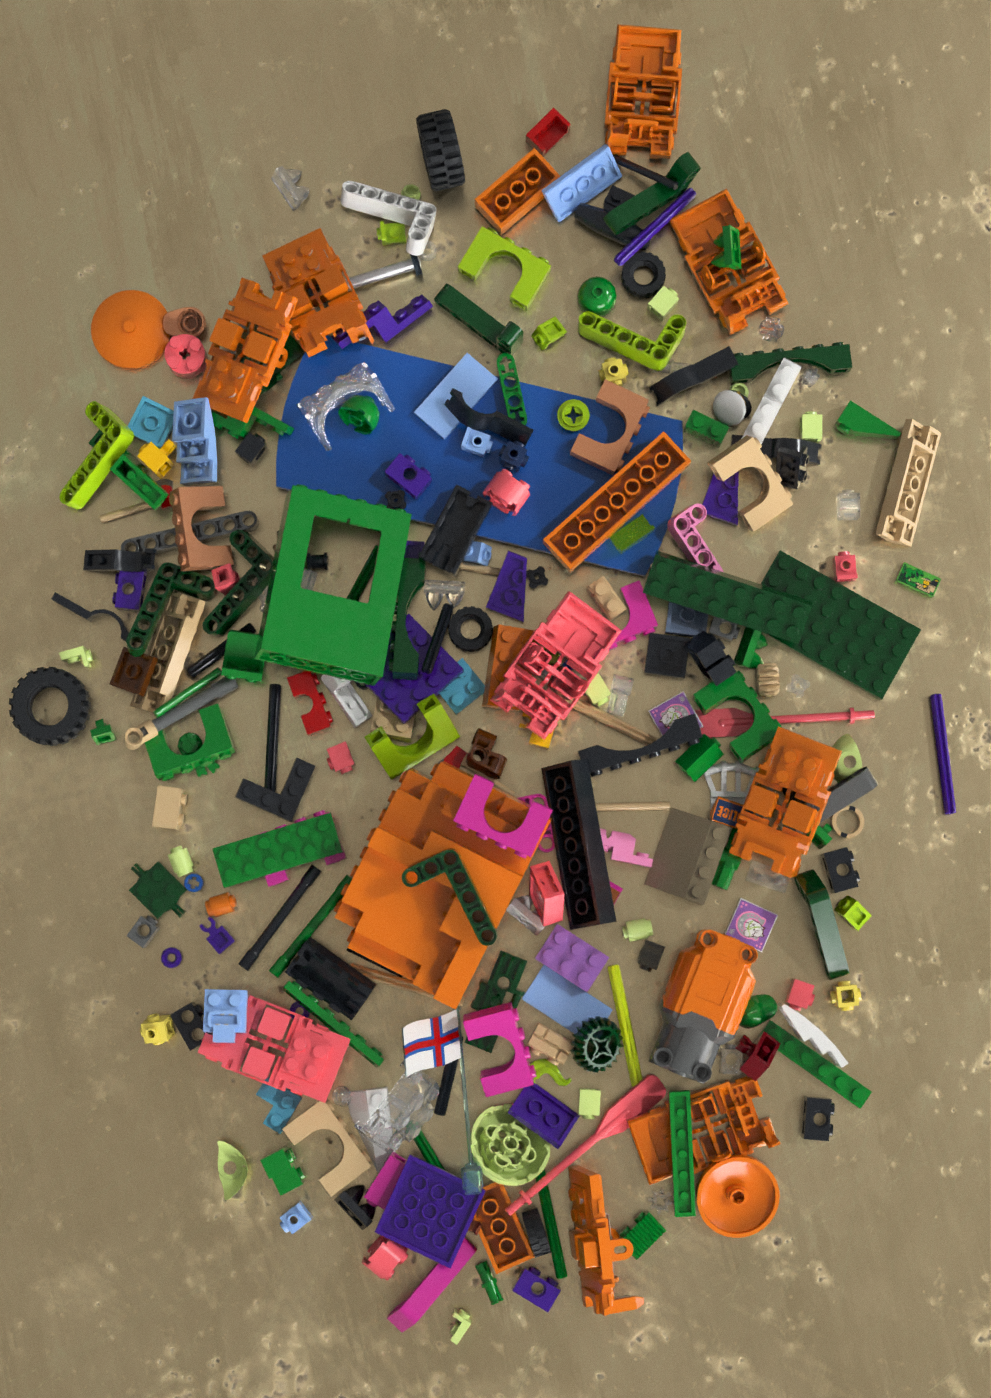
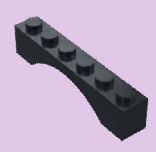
M691 714L676 719L662 737L642 748L618 751L595 745L580 750L578 753L581 760H588L590 775L595 777L603 774L602 770L607 768L613 771L622 768L621 764L629 762L630 765L641 762V757L649 755V758L660 756V751L666 749L669 752L681 749L680 745L688 743V746L700 743L699 739L703 738L696 714Z

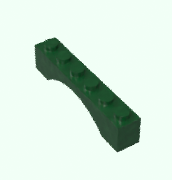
M836 342L832 346L825 347L823 344H817L807 349H804L803 346H798L788 351L779 348L772 350L770 353L755 351L751 355L735 353L734 355L739 365L730 369L729 375L731 385L734 383H751L767 369L780 365L783 358L794 363L815 366L828 374L847 373L852 369L850 344Z
M404 558L397 594L398 602H396L394 614H397V620L392 622V633H395V640H391L390 652H394V658L389 660V672H393V679L418 680L419 654L408 637L406 617L412 600L425 585L426 561L422 559Z

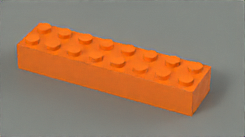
M663 431L543 539V544L571 573L690 465L691 460Z

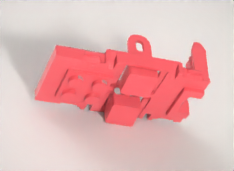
M570 591L564 595L555 610L551 611L546 618L547 622H540L538 629H535L508 667V671L503 674L502 677L505 680L499 684L494 691L495 695L490 699L491 702L506 713L511 707L516 706L532 719L526 728L542 739H546L548 734L553 732L558 725V720H564L579 698L586 692L589 684L602 667L599 662L604 660L609 653V648L622 631ZM534 639L540 645H537L535 642H532V640ZM544 648L554 655L557 651L561 653L553 667L548 664L552 659V655L546 652ZM564 656L568 659L566 664L573 668L575 671H577L579 674H581L583 677H585L587 680L581 679L578 675H576L574 672H572L565 666H561L558 670H556L561 664ZM545 669L548 672V674L546 675L545 679L539 685H537L535 683L537 679L533 676H540L542 671ZM553 675V678L547 685L549 688L545 691L542 687L549 681L550 677Z
M250 995L247 1007V1032L236 1033L235 1043H213V1035L205 1032L198 1053L216 1063L217 1061L222 1062L221 1067L276 1089L285 1092L286 1088L291 1089L290 1092L300 1096L306 1095L326 1103L351 1039L329 1031V1028L322 1025L312 1024L314 1020ZM286 1013L295 1016L285 1039V1042L289 1044L288 1048L272 1043L273 1038L282 1040L291 1019V1016ZM259 1024L257 1031L259 1033L267 1035L266 1040L251 1035V1029L256 1031V1028ZM249 1038L252 1040H256L260 1043H263L264 1046L262 1049L257 1048L255 1046H252L250 1048L244 1065L242 1067L243 1072H241L240 1068L250 1046V1044L246 1043L247 1039ZM269 1047H273L285 1052L284 1058L278 1057L270 1079L266 1082L264 1080L268 1078L276 1058L275 1054L267 1052Z

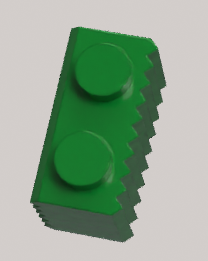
M693 410L685 425L684 433L687 432L691 436L698 437V439H702L706 443L709 442L710 445L713 444V447L719 448L729 426Z
M648 1210L645 1213L641 1211L634 1218L635 1223L630 1228L626 1226L619 1233L620 1238H625L632 1243V1256L636 1260L666 1232V1229Z

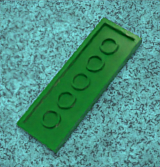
M331 812L212 848L224 888L343 852Z

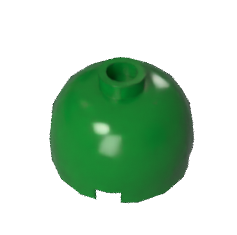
M596 276L585 280L578 289V307L582 312L589 311L605 317L611 313L615 306L617 298L615 287L609 280L603 277Z
M353 395L344 401L338 411L341 420L347 426L349 424L356 426L357 428L354 431L361 434H371L379 422L380 412L375 401L369 396Z

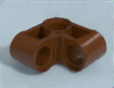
M478 728L471 742L472 745L466 757V763L471 769L477 770L490 778L500 779L508 759L501 754L491 751L497 736ZM476 754L480 756L481 761H476L473 758V755Z

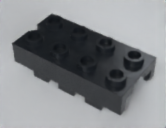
M457 484L419 554L420 559L453 576H456L493 506L492 502L480 496H477L476 499L471 497L470 491Z
M312 937L306 940L297 956L285 971L301 987L313 992L312 995L321 1001L324 1000L329 1004V1007L337 1013H342L350 1020L355 1017L377 985Z

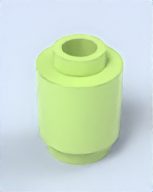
M178 846L170 850L171 854L168 855L174 873H177L178 877L194 872L192 868L194 865L187 848L183 849L182 846Z
M645 918L627 921L625 922L626 926H622L624 939L628 938L629 942L648 939L649 936L653 935L650 919L645 920Z

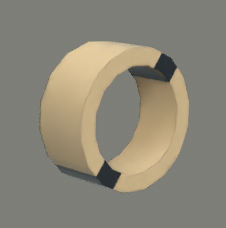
M846 806L830 817V826L833 828L832 831L835 835L841 838H852L861 833L864 827V817L859 809L854 806ZM844 810L855 813L858 818V827L851 834L841 832L836 825L838 814Z

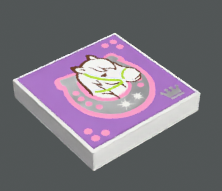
M684 691L648 711L662 736L676 719L696 714ZM697 716V719H698V722H699V725H700V729H701V728H703L704 726L702 725V723H701L699 717Z
M740 898L725 934L762 952L778 914Z

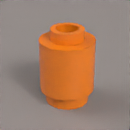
M229 892L210 897L208 901H205V907L210 917H218L234 912V907L237 906L235 896L230 895Z

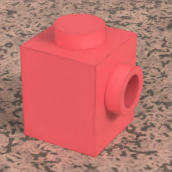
M346 741L327 749L330 757L327 758L328 765L331 770L335 769L336 773L346 774L353 770V766H356Z
M792 978L785 1002L790 1003V1008L801 1011V1008L807 1009L808 1005L812 1006L815 994H812L814 985Z

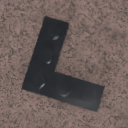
M296 758L280 794L243 778L234 798L292 822L315 765Z

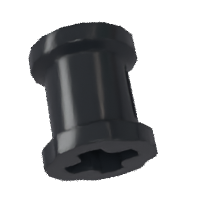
M324 552L321 555L307 553L308 571L320 568L329 569L328 552Z

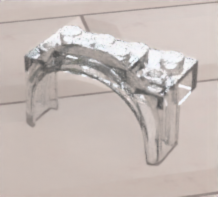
M365 362L357 364L345 375L338 376L335 381L320 387L316 393L304 397L296 404L326 451L332 450L324 430L326 415L329 411L344 403L349 397L362 391H369L376 394L382 406L386 405L390 412L395 410L378 377Z

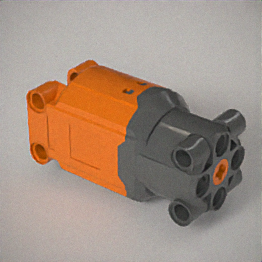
M703 929L696 933L694 946L679 952L660 1000L658 1010L663 1024L654 1046L650 1049L649 1062L702 1084H705L711 1078V1068L720 1045L735 1038L757 982L750 969L752 963L758 957L757 950L753 946L713 930ZM706 933L710 936L708 944L703 942V936ZM746 949L748 957L744 960L742 952Z

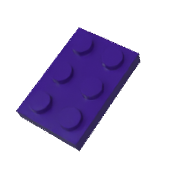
M536 1083L532 1086L524 1087L507 1112L557 1149L562 1145L580 1115Z

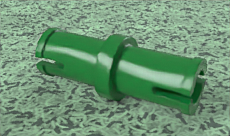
M484 1261L479 1263V1265H475L482 1281L481 1286L485 1288L491 1305L503 1301L504 1299L496 1284L497 1279L493 1277L488 1262Z

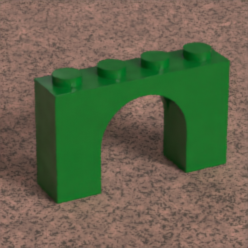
M738 670L718 686L712 682L693 694V700L704 715L727 701L742 702L751 710L754 720L752 726L729 744V749L741 764L772 743L778 726L781 727L776 719L771 718L768 714L770 713L768 707L758 701L756 691L751 686L748 687L746 685L744 675Z
M218 703L199 710L206 736L203 745L195 753L179 755L171 751L164 729L158 732L159 735L145 742L154 774L159 781L170 780L179 773H189L198 766H209L213 763L212 761L218 759L225 760L236 753L222 709Z

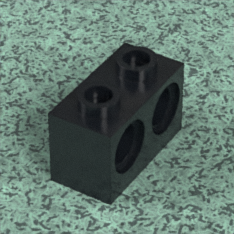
M191 1002L170 1014L190 1051L202 1043V1039L198 1040L194 1037V1031L197 1028L203 1030L202 1015H204V1011L200 1004H195V1002ZM187 1010L192 1011L194 1014L191 1022L184 1019V1013Z

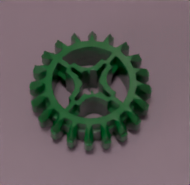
M595 1016V1018L588 1017V1022L582 1021V1027H576L577 1034H572L575 1039L570 1042L574 1046L570 1051L574 1054L572 1058L579 1067L584 1068L588 1072L598 1073L599 1071H605L606 1067L612 1068L611 1062H617L616 1056L622 1055L619 1048L623 1047L622 1043H620L623 1037L619 1035L621 1030L610 1019Z

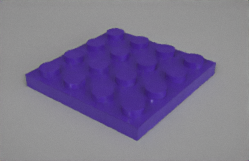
M410 614L406 617V630L413 647L419 654L418 680L393 679V672H389V660L394 658V652H390L391 640H395V633H392L391 628L383 677L374 686L365 684L403 724L420 711L417 703L433 693L437 696L464 672V669L442 647H440L432 673L422 672V665L432 636Z
M410 1154L375 1233L451 1269L486 1190Z

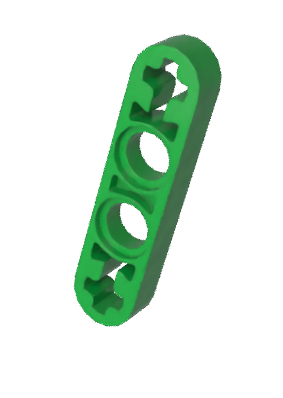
M502 353L497 358V370L507 416L515 420V412L510 414V411H518L519 418L524 420L521 423L526 426L527 415L515 360L511 354ZM504 358L507 361H511L508 364L509 372L505 373V366L503 364L500 365ZM512 377L516 383L513 387H507L504 384V380ZM515 396L519 398V405L516 407L510 406L508 403L510 397Z

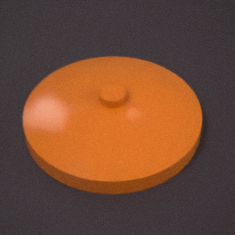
M125 290L109 296L99 305L92 319L91 335L95 348L103 359L120 369L138 370L154 364L164 355L165 348L171 339V335L167 334L163 328V318L167 313L166 309L159 300L143 291Z
M732 1155L727 1159L712 1163L703 1172L697 1184L696 1204L704 1222L713 1231L723 1236L741 1238L761 1231L771 1222L779 1205V1187L773 1173L764 1163L747 1155Z

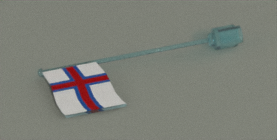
M457 1006L456 1010L453 1009L454 1011L447 1014L415 1021L402 1028L405 1078L415 1072L441 1067L460 1059L469 1163H466L465 1167L461 1168L462 1187L466 1195H476L482 1193V1188L484 1187L481 1166L473 1163L471 1152V1134L459 1011L461 1007Z

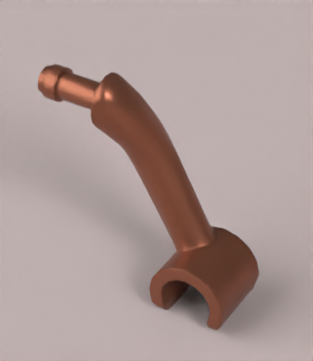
M472 1220L468 1231L478 1235L482 1224Z

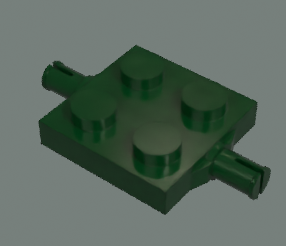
M159 861L147 871H144L136 863L134 866L139 872L134 867L131 870L139 878L129 891L157 919L171 909L179 918L182 917V914L184 915L186 911L177 903L187 889Z

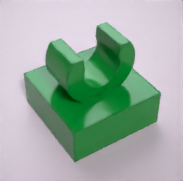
M103 719L95 721L96 728L90 730L96 745L116 740L115 732L110 724L106 725Z
M828 823L822 827L818 826L812 842L819 849L823 848L832 840L828 833L833 828Z

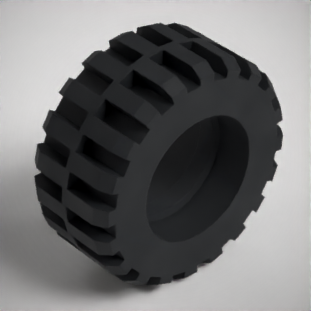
M442 109L419 115L416 118V124L431 189L440 191L462 186L465 183L464 167L450 111Z
M56 667L37 668V671H29L26 673L27 676L25 678L21 677L17 681L19 685L17 688L13 687L11 692L13 693V698H9V705H11L9 714L10 717H13V725L19 729V733L24 737L41 745L57 746V744L68 743V740L71 738L75 739L79 736L77 733L85 729L86 725L84 724L90 718V714H88L89 709H91V702L88 700L90 696L88 691L85 690L84 684L74 675ZM57 688L68 699L67 713L59 723L50 726L43 725L33 716V701L42 690Z

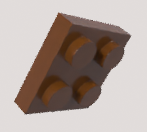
M123 647L109 685L144 697L158 658L147 654L134 657L129 654L126 647Z

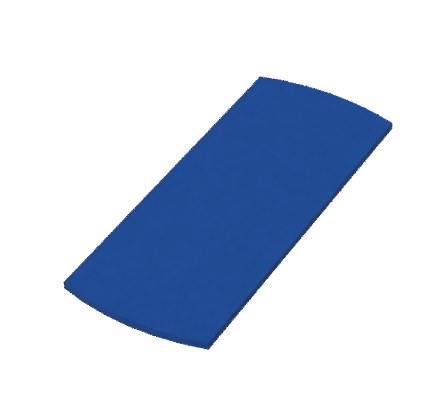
M328 335L326 336L327 341H324L328 349L311 357H308L305 351L292 380L281 421L295 429L291 435L284 433L283 436L279 434L276 456L277 488L290 491L292 485L301 484L311 490L322 489L327 491L328 494H342L347 496L348 499H363L369 504H383L387 506L388 501L385 498V494L388 491L403 490L385 476V470L401 453L403 456L407 454L414 459V464L418 468L424 467L431 473L430 477L432 478L431 484L418 500L404 491V502L407 506L403 510L406 513L412 514V521L435 526L456 484L470 491V496L475 499L477 496H480L488 501L490 500L488 495L486 497L483 496V491L496 472H501L502 469H505L500 464L501 457L498 455L502 446H507L509 440L490 430H476L491 435L490 441H493L490 453L486 452L485 456L481 457L461 450V444L467 427L461 422L444 440L414 414L415 410L455 366L357 342L354 344L351 342L341 349L331 336ZM495 376L498 380L472 409L484 414L498 411L507 416L500 379L498 376ZM504 380V384L507 387H513L516 383L515 380ZM519 382L527 415L526 426L533 429V433L525 446L527 456H529L526 466H521L519 472L515 470L509 472L512 473L513 478L518 481L522 480L530 486L528 489L530 496L516 516H512L513 512L511 511L506 514L492 506L477 536L552 554L543 544V539L613 477V475L570 456V451L578 434L580 433L600 443L609 444L623 436L625 423L618 412L597 403L594 399ZM363 395L369 396L375 401L380 416L379 422L371 434L358 433L354 431L357 428L352 424L347 426L341 420L338 411L349 397ZM513 396L509 398L508 403L510 406L516 407L519 405L520 400ZM570 399L582 401L588 407L590 414L588 424L582 430L575 432L565 430L559 424L557 418L558 409L561 404ZM572 408L571 414L567 416L575 423L576 417L582 415L575 414L574 408ZM510 411V414L515 412L516 421L520 423L524 421L519 418L518 411ZM648 413L646 418L642 417L639 422L642 426L638 435H633L630 440L633 443L628 454L624 453L621 459L625 461L622 468L663 431L683 451V421ZM480 439L474 440V443L476 445H479L482 442ZM514 452L510 453L512 457H516L518 455ZM407 471L404 477L409 480L413 479L415 473ZM680 475L583 562L645 577L653 562L656 550H659L667 531V524L671 519L676 502Z

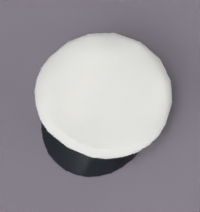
M724 390L719 392L713 402V410L716 417L723 424L729 426L739 424L750 415L752 410L750 401L740 391Z

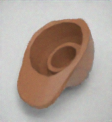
M184 307L170 311L163 318L164 331L171 336L189 334L197 337L202 333L206 324L203 313L195 307Z

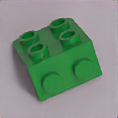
M238 630L228 631L221 675L228 679L242 678L251 683L262 681L265 661L254 659L259 634Z

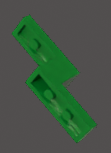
M254 407L248 423L230 416L226 419L211 411L214 426L222 429V427L227 428V433L237 439L239 436L245 438L255 421L264 426H267V424L274 426L272 430L282 436L284 433L291 435L295 429Z
M99 429L89 441V444L94 447L104 433ZM126 449L110 470L149 506L157 510L169 494L144 472L147 467Z

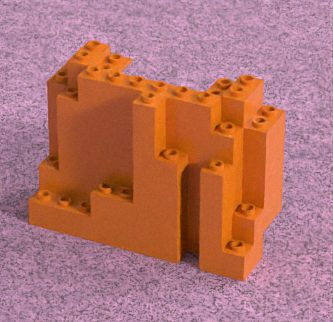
M442 761L440 764L434 765L430 773L433 778L413 768L402 773L399 782L402 783L397 791L393 790L387 800L390 802L387 810H382L378 818L381 821L380 825L377 828L371 829L366 839L370 841L368 847L365 846L359 856L362 858L359 866H354L350 874L353 879L350 885L345 884L341 892L343 898L338 901L334 912H336L334 918L354 927L347 938V941L350 942L347 948L412 980L413 985L433 994L434 999L456 1010L488 946L479 942L445 872L415 887L406 886L402 882V874L409 867L446 849H456L460 853L497 929L552 818L549 817L532 856H527L526 859L514 854L515 850L510 847L503 849L495 845L496 841L489 837L487 840L477 837L476 831L468 829L467 832L456 827L457 823L453 820L474 776ZM493 786L485 804L484 814L492 828L501 832H511L523 824L531 805ZM450 852L446 853L445 861L448 864H454L456 856ZM428 862L426 870L429 873H435L437 866L433 862ZM410 871L407 873V880L414 883L417 881L418 876L415 872ZM456 872L454 880L457 883H463L465 875L462 872ZM466 891L463 894V898L467 902H473L475 895L471 891ZM477 910L473 912L474 920L482 921L484 919L482 911ZM484 930L482 937L489 941L493 937V932Z

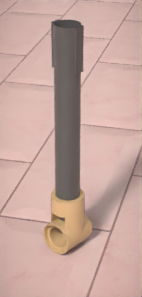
M223 677L211 684V687L167 711L160 717L152 721L148 719L140 725L128 729L124 735V745L130 750L138 749L143 743L159 735V731L216 698L220 699L237 689L236 680ZM136 735L139 741L132 743L128 740V736Z

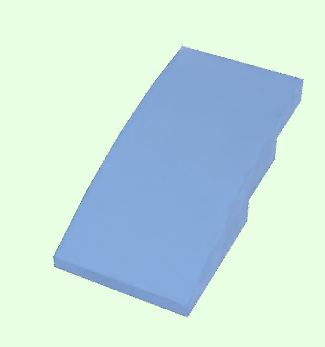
M204 397L175 401L172 441L177 443L176 463L181 464L180 484L193 485L217 482L216 437L209 399Z

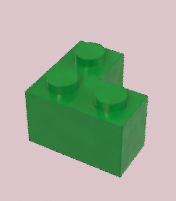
M287 1145L265 1155L260 1160L268 1178L273 1179L280 1196L303 1185V1179L306 1178L301 1166L297 1167L295 1163L297 1158L293 1149H288Z

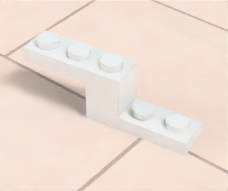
M783 358L743 437L746 435L753 438L756 437L760 444H762L802 366Z
M322 675L321 680L354 728L372 717V714L351 685L350 680Z

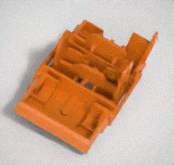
M725 189L672 217L669 223L679 239L678 242L683 252L686 251L687 255L684 256V259L688 262V266L708 304L712 307L714 315L719 314L722 325L732 335L748 327L745 316L765 306L769 315L787 306L788 301L785 298L786 294L783 288L777 283L780 277L750 222H744L745 218L740 209H737L728 190ZM731 225L739 229L740 248L753 241L751 246L740 251L742 269H738L741 277L746 280L744 283H741L736 270L729 267L721 268L715 265L707 266L711 264V261L719 253L724 251V248L718 247L713 243L715 238L723 232V226ZM732 272L738 285L735 288L733 285L729 286L730 280L727 274Z
M745 1076L736 1079L735 1082L730 1083L729 1080H725V1083L720 1084L719 1082L690 1093L692 1121L696 1123L704 1120L705 1126L693 1129L692 1134L704 1130L708 1131V1134L699 1137V1141L706 1160L711 1162L705 1164L697 1138L693 1139L694 1174L705 1171L714 1162L732 1156L733 1152L724 1130H713V1127L726 1122L730 1124L729 1127H726V1131L734 1155L754 1153L753 1148L757 1146L767 1145L768 1148L780 1145L770 1118L767 1117L759 1120L752 1099L763 1096L758 1081ZM711 1090L714 1093L721 1115L725 1113L727 1115L726 1118L713 1123L710 1122L709 1118L716 1116L718 1110L712 1093H710ZM668 1101L664 1102L665 1106L663 1108L658 1107L649 1110V1113L627 1119L649 1185L672 1177Z

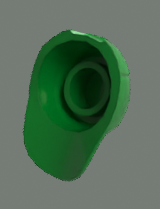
M766 994L751 996L739 1026L746 1029L754 1028L771 1019L777 1012V1003L774 998Z

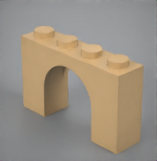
M746 435L707 463L715 477L720 481H725L745 467H755L760 472L763 479L761 494L755 501L738 512L747 529L756 531L792 506L793 503L790 499L792 498L791 493L787 488H783L780 483L782 481L780 475L772 470L770 466L772 464L771 460L766 454L763 455L760 450L762 446L758 439Z
M327 1100L326 1103L318 1101L281 1130L293 1146L312 1132L320 1129L329 1130L338 1136L343 1148L342 1157L334 1168L318 1179L329 1197H332L371 1167L369 1164L371 1159L365 1151L361 1152L357 1147L359 1144L358 1140L353 1134L348 1135L345 1130L347 1125L341 1117H335L333 1114L335 1109Z

